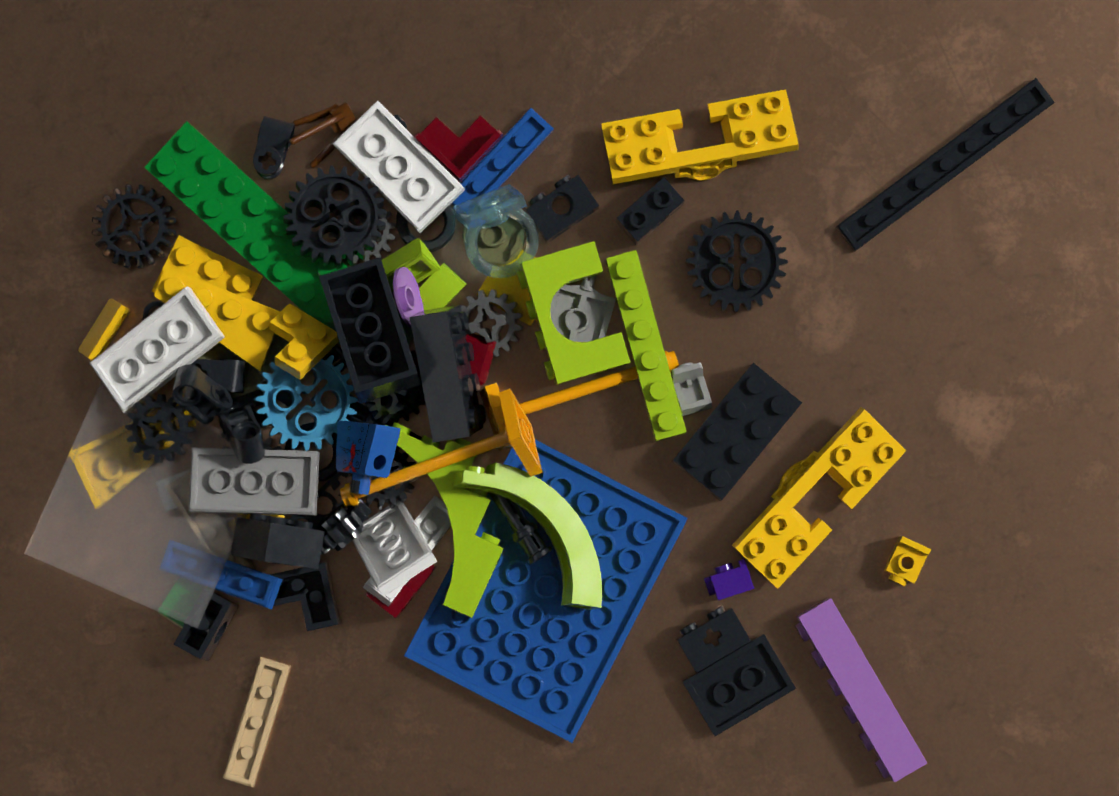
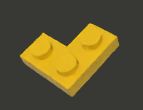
M290 303L270 321V331L289 342L275 356V365L299 380L339 342L335 330Z

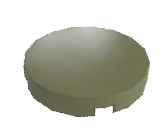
M494 204L473 213L465 222L462 233L463 243L470 257L482 266L494 268L507 265L516 259L523 249L526 237L524 226L517 214L505 206Z

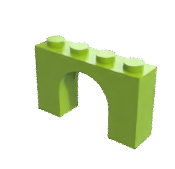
M595 241L521 262L522 270L517 271V276L521 289L527 288L530 296V301H526V307L530 319H536L540 331L535 332V337L539 350H546L549 361L543 363L548 380L554 379L555 384L559 385L631 363L622 332L589 342H575L561 335L551 319V302L560 288L569 283L603 273Z

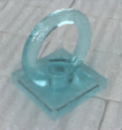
M510 184L452 207L456 219L467 228L465 250L469 261L479 272L493 278H508L517 275V271L522 270L521 262L534 259L538 250L539 236L537 227L533 219L522 210V208L527 207L524 196ZM510 217L519 222L525 231L526 246L524 252L515 262L509 265H492L484 260L479 253L477 246L479 232L481 228H491L500 225Z

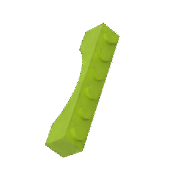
M637 250L608 257L605 261L632 352L655 442L686 434L685 423Z

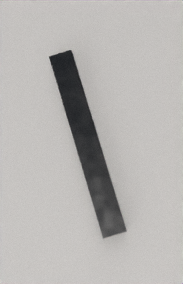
M1035 78L837 225V230L854 252L1055 102L1038 79Z

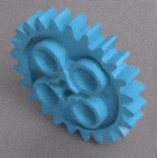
M330 355L326 360L321 359L311 369L315 377L311 386L301 384L299 379L276 366L274 362L269 363L273 371L272 374L266 372L261 374L267 383L256 385L257 389L264 392L263 396L254 398V401L263 403V408L257 410L256 414H266L267 418L263 420L261 426L271 424L273 428L268 435L271 437L277 433L281 434L279 439L280 445L285 443L287 439L291 440L290 445L293 450L299 442H302L304 451L309 450L310 442H313L316 449L319 450L322 448V439L329 445L334 444L332 434L337 435L338 420L349 421L346 419L347 415H356L357 412L349 408L351 403L358 401L356 397H351L349 392L354 390L353 385H347L346 383L350 379V374L342 375L340 373L344 363L338 364L335 367L332 365L334 355ZM326 379L327 384L311 398L312 407L310 405L303 406L291 420H286V415L302 401L300 393L302 392L304 395L310 393L321 380ZM279 391L290 393L292 396L290 407L281 408L278 406L276 395ZM325 391H330L336 396L337 402L332 409L324 407L321 403V395ZM303 413L310 414L314 419V426L310 431L301 429L298 424V419Z

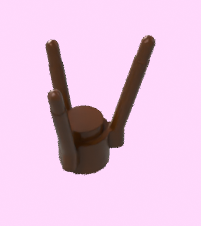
M346 102L339 106L334 104L325 110L293 121L295 126H299L323 117L326 118L325 121L290 139L291 145L329 126L334 133L341 132L310 163L311 168H315L335 149L333 143L357 121Z

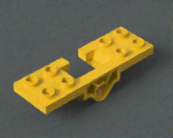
M786 89L707 104L710 123L720 121L725 144L677 152L673 130L683 128L680 109L601 123L613 184L674 173L675 178L688 177L700 181L716 177L728 168L737 167V161L798 150L799 144Z
M860 407L818 453L813 451L806 459L795 463L787 469L781 478L778 489L771 496L774 500L732 546L778 589L832 531L820 518H817L810 525L793 508L804 495L827 473L844 489L837 497L847 507L853 509L906 450L864 408Z

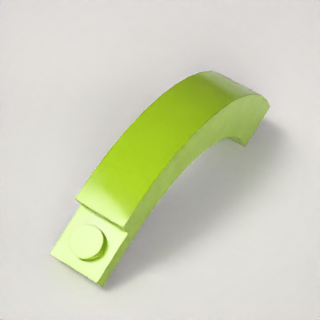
M497 462L488 465L486 473H484V468L476 466H466V470L455 473L453 486L486 491L508 498L527 510L544 528L551 539L560 562L563 583L561 606L587 610L602 607L601 571L593 542L578 514L555 489L535 476L530 477L526 471Z

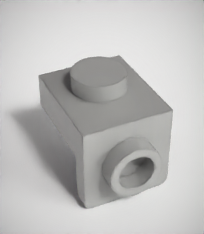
M684 363L671 370L682 416L712 409V401L703 376L702 363Z

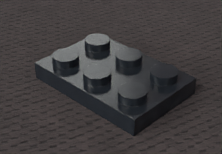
M764 634L682 681L714 737L796 689Z

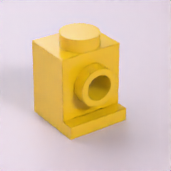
M899 536L884 568V571L890 573L888 579L904 587L907 582L915 584L931 549L904 536ZM904 557L912 559V566L909 569L903 568L901 564Z

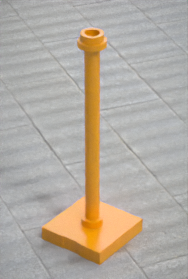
M666 350L665 355L671 373V370L676 369L679 364L675 352H668ZM634 366L520 403V406L527 415L638 379L636 367ZM497 382L484 386L480 391L493 435L505 432L504 428H506ZM506 444L504 446L498 447V450L502 451L511 448L512 446Z
M510 388L498 392L506 428H504L505 432L390 473L387 478L379 477L371 480L369 495L506 444L513 447L530 477L542 473L532 424ZM351 482L346 483L345 487L340 488L341 498L346 506H356L359 503L358 499L367 495L350 493Z

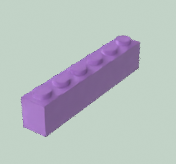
M827 598L796 616L799 623L795 627L804 642L810 640L815 649L811 653L813 659L820 669L826 667L831 676L827 680L830 688L836 697L841 694L847 703L843 710L852 724L858 722L863 733L859 737L867 751L869 752L872 749L875 751L879 758L875 765L884 779L890 777L893 782H897L926 765L927 761L832 599Z

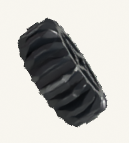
M130 184L125 186L126 195H123L118 188H115L113 190L116 196L115 200H112L108 195L103 197L104 201L109 204L106 209L101 205L96 206V210L102 213L103 216L102 218H92L93 223L101 225V228L93 229L92 234L103 237L97 240L95 245L98 248L107 245L102 255L108 258L115 253L112 263L118 265L123 258L124 267L127 269L131 268L133 260H135L138 269H143L144 258L147 259L150 265H154L155 259L152 256L154 253L161 258L166 256L160 250L162 245L167 248L173 247V244L166 240V236L175 237L177 235L175 230L168 229V226L177 223V219L173 217L166 218L167 215L174 211L173 207L166 206L161 208L167 199L162 195L154 201L157 191L153 188L147 192L146 196L145 187L140 184L137 187L136 194H134ZM128 203H146L152 206L155 211L150 214L135 215ZM120 208L122 222L114 229V232L110 233L111 220ZM129 216L142 224L141 227H138L140 228L138 232L140 238L131 230H127V227H131L129 225V222H131ZM159 220L158 234L149 245L146 236L147 231L151 226L155 225L154 222ZM132 238L138 244L140 251H124L118 248L114 242L120 239L123 241Z

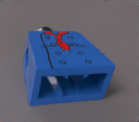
M338 420L336 469L338 472L352 474L350 493L369 495L371 476L382 478L389 476L401 428Z

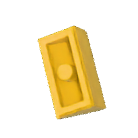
M109 299L78 351L92 361L102 354L118 332L130 309L114 299Z

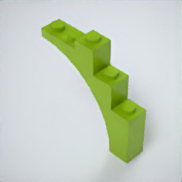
M396 422L392 426L401 428L397 446L403 449L417 463L472 444L467 440L458 438L455 442L448 440L444 450L438 449L440 442H433L431 438L425 435L422 436L421 440L409 435L411 429ZM476 456L427 473L436 485L447 507L453 530V571L443 605L471 618L477 609L504 549L498 546L500 539L485 532H483L481 537L475 535L491 501L485 498L487 492L469 488L467 490L463 487L453 486L455 473L466 470V466H472Z

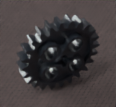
M331 165L329 174H324L323 170L318 168L316 178L306 173V185L300 181L296 182V189L299 193L289 191V199L292 202L285 203V211L291 214L284 215V223L292 224L286 228V234L296 235L292 239V246L302 244L301 256L311 252L312 263L317 261L319 257H322L324 267H327L330 259L335 260L337 268H340L342 259L346 258L351 266L353 265L354 255L364 260V249L374 252L375 245L372 240L381 242L382 234L377 230H385L386 222L379 219L386 217L387 210L379 209L384 205V198H375L379 188L376 186L368 189L370 184L369 177L359 181L358 170L352 176H348L346 166L342 168L340 174H336L334 166ZM335 191H343L348 197L345 200L338 201L331 194ZM355 201L359 202V205H354L350 207L351 203ZM310 207H316L322 213L317 217H310L305 211ZM330 213H333L335 216L341 214V219L337 220L335 217L330 219ZM353 216H361L366 222L363 225L355 226L349 222V219ZM321 226L316 232L311 231L312 228ZM333 232L339 236V239L336 242L329 243L323 239V235Z
M736 210L733 219H729L727 213L723 212L722 222L719 223L716 218L711 217L712 227L708 228L702 224L700 229L704 235L694 234L692 236V239L698 245L688 246L687 248L690 253L694 254V257L685 260L686 264L694 265V269L687 272V276L697 277V280L692 284V288L701 286L703 290L699 297L703 298L709 294L711 296L710 306L720 301L721 311H724L728 304H732L734 313H737L740 304H743L747 312H749L752 301L759 307L763 305L762 295L768 299L773 298L770 287L780 289L781 285L775 279L776 277L783 278L786 276L785 272L779 270V266H784L788 263V260L779 258V255L786 251V247L776 246V243L782 237L781 235L771 237L770 233L774 228L773 225L768 226L766 229L761 227L764 220L763 217L754 223L752 222L751 212L747 214L745 220L741 219L739 210ZM735 234L740 236L739 259L745 261V264H741L739 267V289L737 290L733 288L734 265L728 263V260H731L734 256ZM717 238L727 240L730 246L729 251L725 254H718L713 249V241ZM750 238L756 239L761 246L760 252L757 254L747 253L744 249V242ZM717 269L725 270L729 275V282L725 285H717L712 279V273ZM751 269L757 271L761 278L760 283L755 286L748 285L743 277L745 271Z

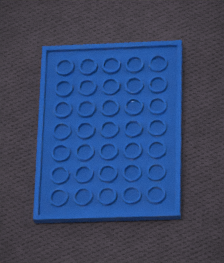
M535 439L542 473L534 476L555 489L570 504L585 525L593 542L601 571L602 607L587 610L561 606L563 592L562 572L556 550L546 531L527 510L520 506L529 522H534L539 527L537 532L546 546H551L553 549L552 552L537 562L528 565L526 562L528 557L519 543H514L512 540L514 532L488 493L486 498L491 501L475 535L481 537L483 532L494 536L500 539L498 546L504 549L473 617L471 618L443 605L451 583L453 560L404 656L573 743L688 518ZM512 447L503 464L527 472Z

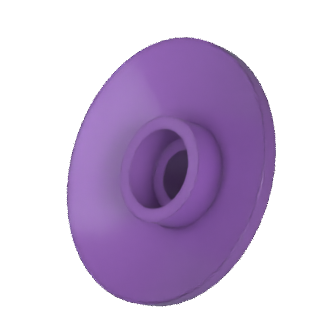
M400 267L394 273L392 295L401 318L412 329L410 317L424 311L423 302L415 277L408 268Z

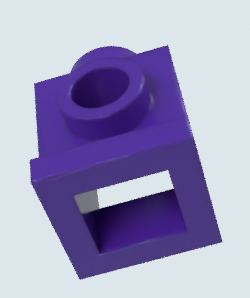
M745 559L737 560L739 567L733 568L732 563L714 568V575L704 578L709 596L715 595L716 600H721L754 589Z

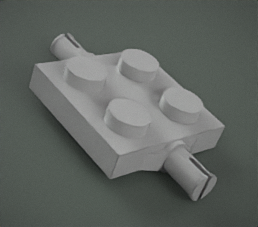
M596 276L591 277L589 281L588 278L583 279L581 285L563 286L552 299L550 308L552 322L557 331L569 340L589 342L606 336L616 298L602 295L593 289Z

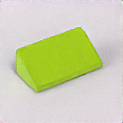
M416 238L382 260L391 292H393V278L397 268H408L417 283L440 270V265L419 238Z

